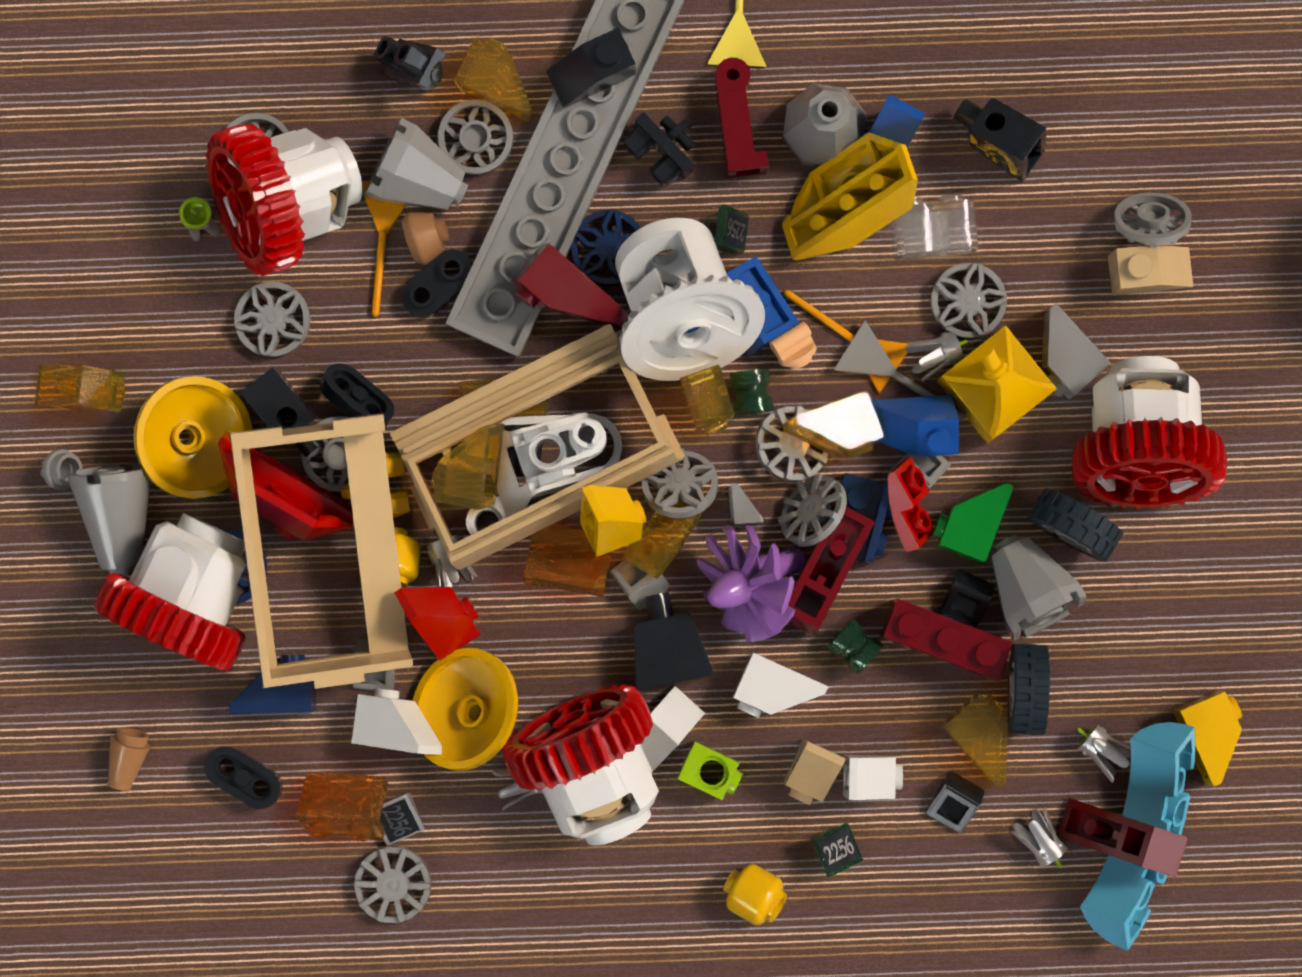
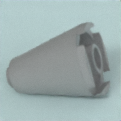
M132 463V471H126V467H120L119 464H108L76 470V474L69 473V484L100 568L109 570L110 574H132L134 566L137 565L143 552L151 480L146 476L139 463Z

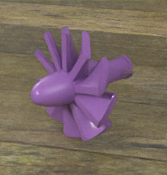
M727 525L722 530L727 536L730 553L719 546L712 534L705 538L709 551L716 555L724 569L716 567L701 557L697 559V566L713 583L709 590L702 592L703 596L711 606L725 612L721 624L726 629L745 633L746 641L749 642L770 638L782 632L781 629L794 616L795 609L788 606L794 587L793 576L784 577L802 570L805 567V557L799 548L795 549V546H790L779 553V548L775 543L771 545L768 555L758 556L761 548L754 527L750 525L745 526L748 538V552L746 553L736 538L734 528Z

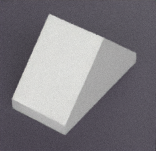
M676 686L650 713L653 726L649 736L644 737L645 739L641 743L652 771L679 745L705 714Z

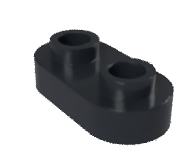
M446 250L406 284L402 293L404 306L409 313L417 318H430L460 293L472 267L468 256L459 250ZM449 263H456L460 266L457 275L448 276L445 273V268ZM419 290H427L430 293L427 302L418 303L415 300V295Z
M336 363L327 368L320 381V389L322 394L349 418L383 413L385 427L388 425L394 415V405L386 394L356 369L347 364Z
M232 746L219 747L213 750L206 759L205 773L208 779L214 785L255 809H264L274 805L281 797L283 785L279 775L238 748ZM225 759H230L234 762L235 768L231 774H226L221 769V764ZM259 780H264L269 785V791L264 796L258 794L255 788Z

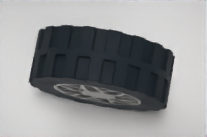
M1044 488L1028 516V519L1050 536L1091 558L1103 562L1108 561L1123 535V531L1117 525L1098 512L1048 488Z
M1013 644L1008 671L1007 707L1009 733L1044 735L1047 728L1050 700L1048 646Z

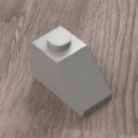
M1054 304L1044 313L1042 371L1057 388L1053 393L1058 397L1065 395L1068 399H1071L1108 367L1111 362L1057 304Z

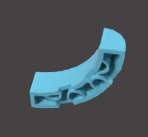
M1174 722L1157 723L1139 730L1130 738V778L1122 816L1181 835L1190 801V795L1183 792L1186 770L1193 769L1195 764V729L1192 726ZM1108 855L1094 886L1080 906L1084 918L1093 930L1106 941L1128 951L1151 913V910L1146 905L1149 902L1155 884L1163 885L1168 875Z

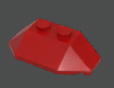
M225 431L217 444L232 499L239 503L230 433ZM257 448L249 449L258 519L262 516L275 524L273 529L290 540L298 537L305 541L354 529L350 503L318 486L313 481Z

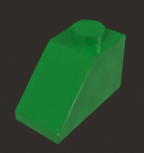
M1005 483L950 508L947 514L941 512L932 535L938 537L935 546L980 564L986 562L1014 486Z

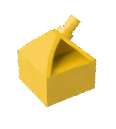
M1006 325L937 380L948 395L952 394L956 406L965 414V417L986 443L995 439L1057 389Z

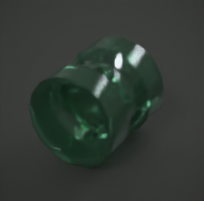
M768 369L730 373L731 387L735 389L736 398L732 402L734 415L773 411L772 397L768 395L767 386L771 382Z
M852 618L831 641L827 649L835 656H842L847 661L848 668L858 675L874 659L884 645L875 637H868L864 634L862 626Z

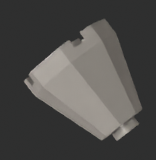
M813 83L787 103L782 139L802 165L821 166L864 136L867 113L847 88Z
M401 118L394 129L396 132L393 139L389 138L370 178L369 182L371 184L366 188L364 194L381 202L445 211L449 209L451 204L459 206L468 188V184L462 182L465 172L417 125Z
M1014 535L995 546L997 552L992 556V564L1005 628L1013 641L1020 639L1021 630L1028 637L1063 620L1070 615L1067 606L1074 602L1077 609L1085 604L1087 596L1080 583L1030 538L1018 539Z

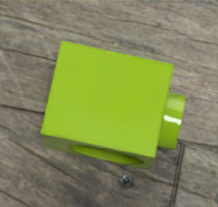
M694 740L677 779L723 800L725 793L734 794L743 773L737 771L740 764L738 761ZM707 761H718L723 766V777L716 783H707L700 776V769Z

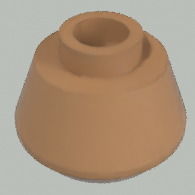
M408 212L402 219L405 239L416 263L427 265L445 251L444 243L450 241V236L443 218L436 220L433 213Z

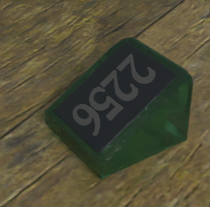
M721 205L719 207L715 234V245L718 251L736 254L744 253L749 217L746 213L728 205Z
M848 822L810 838L827 878L863 861Z

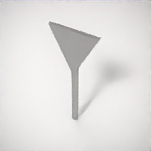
M866 320L833 370L889 376L922 397L936 396L896 371ZM956 408L959 420H964L965 414Z

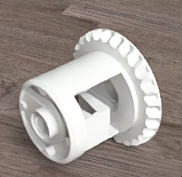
M688 218L661 219L635 231L619 248L615 259V266L631 310L628 315V321L622 326V333L619 337L620 350L625 363L635 373L646 378L662 381H676L699 377L731 363L747 351L758 338L765 321V310L762 301L751 286L744 285L738 279L732 281L727 276L712 234L704 224ZM673 249L665 255L656 256L658 253L662 251ZM694 327H700L694 332L684 333L687 330L692 329Z

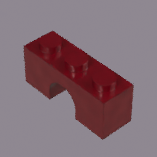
M901 599L893 600L879 636L882 639L944 660L958 668L993 681L1000 680L1013 642Z

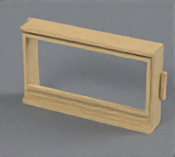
M608 324L390 432L393 442L396 444L414 485L410 486V489L429 529L431 531L436 530L450 563L456 569L461 570L580 511L582 487L597 485L627 488L686 458L665 415L662 414L656 417L637 378L639 374L631 370L622 357L619 340L622 329L614 332L611 324ZM619 364L658 443L455 543L417 463Z
M383 413L332 420L333 423L288 429H282L279 426L230 433L264 688L314 681V687L318 689L365 682L364 674L413 667V659L408 648L404 610L394 594L395 591L401 588L383 437V432L385 431ZM343 437L369 651L277 664L249 449Z

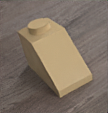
M1148 245L1117 248L1108 255L1112 296L1193 287L1189 247L1156 245V248Z
M803 739L783 782L784 785L791 788L788 795L808 805H811L813 799L823 802L846 759Z

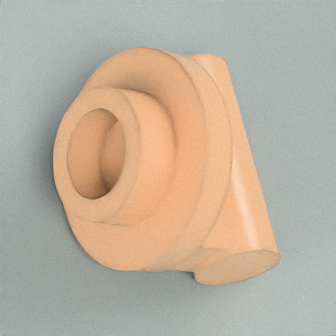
M805 322L799 323L769 342L770 348L777 356L779 364L792 369H798L807 365L817 350L811 337V331Z

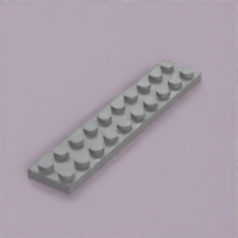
M595 0L572 51L581 44L618 27L636 63V75L564 109L555 90H553L445 323L446 326L520 359L542 308L536 305L532 309L515 295L518 288L510 281L542 244L550 243L563 256L567 257L575 235L588 212L685 0Z

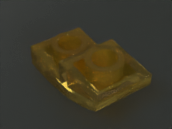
M664 495L662 501L668 498V496ZM678 501V503L670 507L682 508L690 505L683 501ZM654 511L647 526L643 524L641 540L629 545L622 560L658 579L678 554L703 512L687 518H670Z

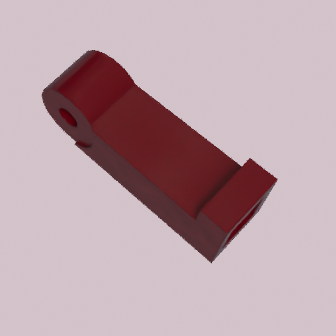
M734 57L724 59L718 65L715 76L727 177L735 178L766 174L769 167L767 150L754 151L746 93L750 83L751 72L745 61Z

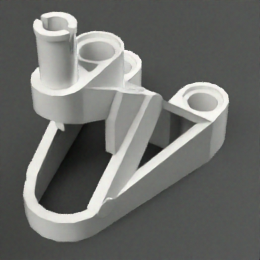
M573 413L571 415L510 417L470 437L473 447L468 455L464 457L455 456L452 453L451 447L441 452L450 463L461 468L471 467L488 461L499 496L480 502L470 509L466 518V526L470 535L479 531L477 519L484 512H493L497 515L498 521L503 520L525 509L532 498L559 492L618 463L623 449L620 433L616 426L607 418L596 414ZM513 427L521 428L513 431L504 430ZM605 428L609 431L614 441L612 457L603 466L575 473L574 467L601 454L607 441ZM544 442H555L560 447V455L557 460L552 463L541 462L537 458L538 447ZM512 446L515 447L527 483L519 487L507 451Z

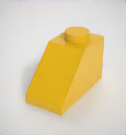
M597 485L582 487L580 524L596 557L641 540L643 523H646V516L641 503L638 500L632 501L626 488Z
M1215 691L1172 710L1177 723L1194 727L1195 763L1204 784L1212 787L1222 783L1242 731L1238 719L1242 718V713L1233 696L1228 697L1225 691Z

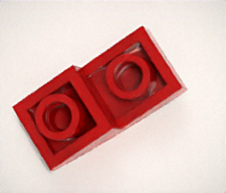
M911 456L901 461L888 474V497L891 514L906 553L920 548L932 536L934 530L929 514L919 503L929 493L926 480L922 471L915 466Z

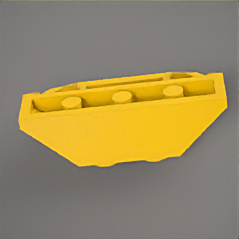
M868 132L842 150L836 157L829 159L809 173L795 199L791 214H787L782 223L793 260L798 261L853 248L912 209L918 179L906 145Z

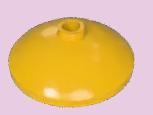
M181 377L161 385L146 399L135 422L134 447L141 468L157 487L177 497L191 499L206 498L216 495L229 487L217 444L224 432L253 430L245 405L226 385L206 377ZM183 430H186L189 434V440L186 444H182L179 439V435Z
M476 648L457 649L444 659L435 661L421 678L413 697V701L416 702L443 746L442 755H424L432 763L449 770H471L490 761L506 744L516 722L518 694L510 670L495 655ZM481 710L480 716L477 718L478 712Z

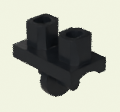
M383 36L373 54V58L385 65L381 74L386 78L413 85L422 90H432L441 82L443 67L440 61L443 60L446 53L437 47L403 39L396 41L391 37Z
M642 112L635 119V128L625 139L624 147L637 160L652 147L659 152L662 158L649 169V172L662 187L672 183L679 176L686 179L693 172L692 167L694 164L675 144L678 142L686 152L695 145L686 134L693 124L686 118L677 125L667 115L660 121V125L668 132L666 135L645 112Z

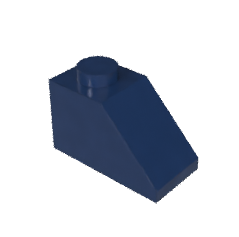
M281 655V663L277 664L305 660V655ZM260 673L229 705V714L315 712L316 689L314 681L264 688Z

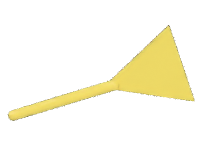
M743 0L735 1V14L707 65H719L724 59L734 57L745 61L749 67H767L743 15Z

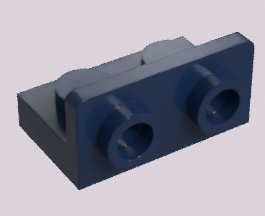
M844 473L841 485L846 491V507L875 521L856 558V561L871 564L873 563L874 556L881 558L887 541V534L881 533L885 517L892 519L888 497V483H880Z

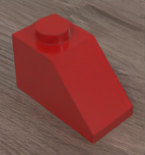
M452 587L400 588L394 592L409 621L439 660L444 659L455 650L460 649L481 635L474 623V620L480 617L467 596L460 600Z

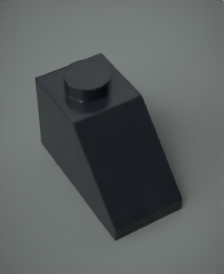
M617 27L581 44L548 69L546 74L564 109L636 75V63Z

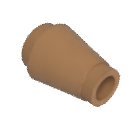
M119 727L116 730L115 736L110 737L107 781L109 787L122 791L131 790L132 783H134L151 747L148 744L149 735L133 728Z

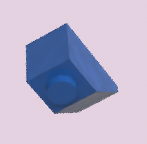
M889 94L869 133L902 143L908 148L925 113Z
M952 394L871 400L873 440L916 457L959 454V418Z

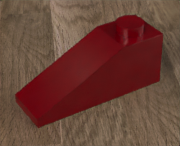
M550 243L540 245L510 281L518 288L515 295L532 309L537 305L542 309L604 325L611 324L612 327L622 329L623 324L628 321L629 313Z
M846 507L836 529L827 538L817 543L793 589L788 606L795 609V613L789 623L816 636L875 521Z
M1072 798L1068 799L1057 833V837L1175 878L1188 840L1185 836Z

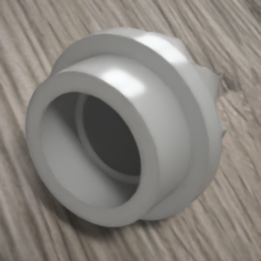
M57 449L49 453L46 459L41 461L42 469L40 475L50 487L57 490H65L70 488L68 474H76V470L83 469L80 459L72 452L65 449Z

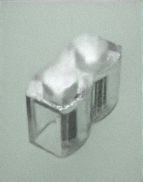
M960 194L939 197V203L934 204L923 203V198L915 197L912 209L891 222L894 260L967 255L975 253L978 249L974 200H963V195Z

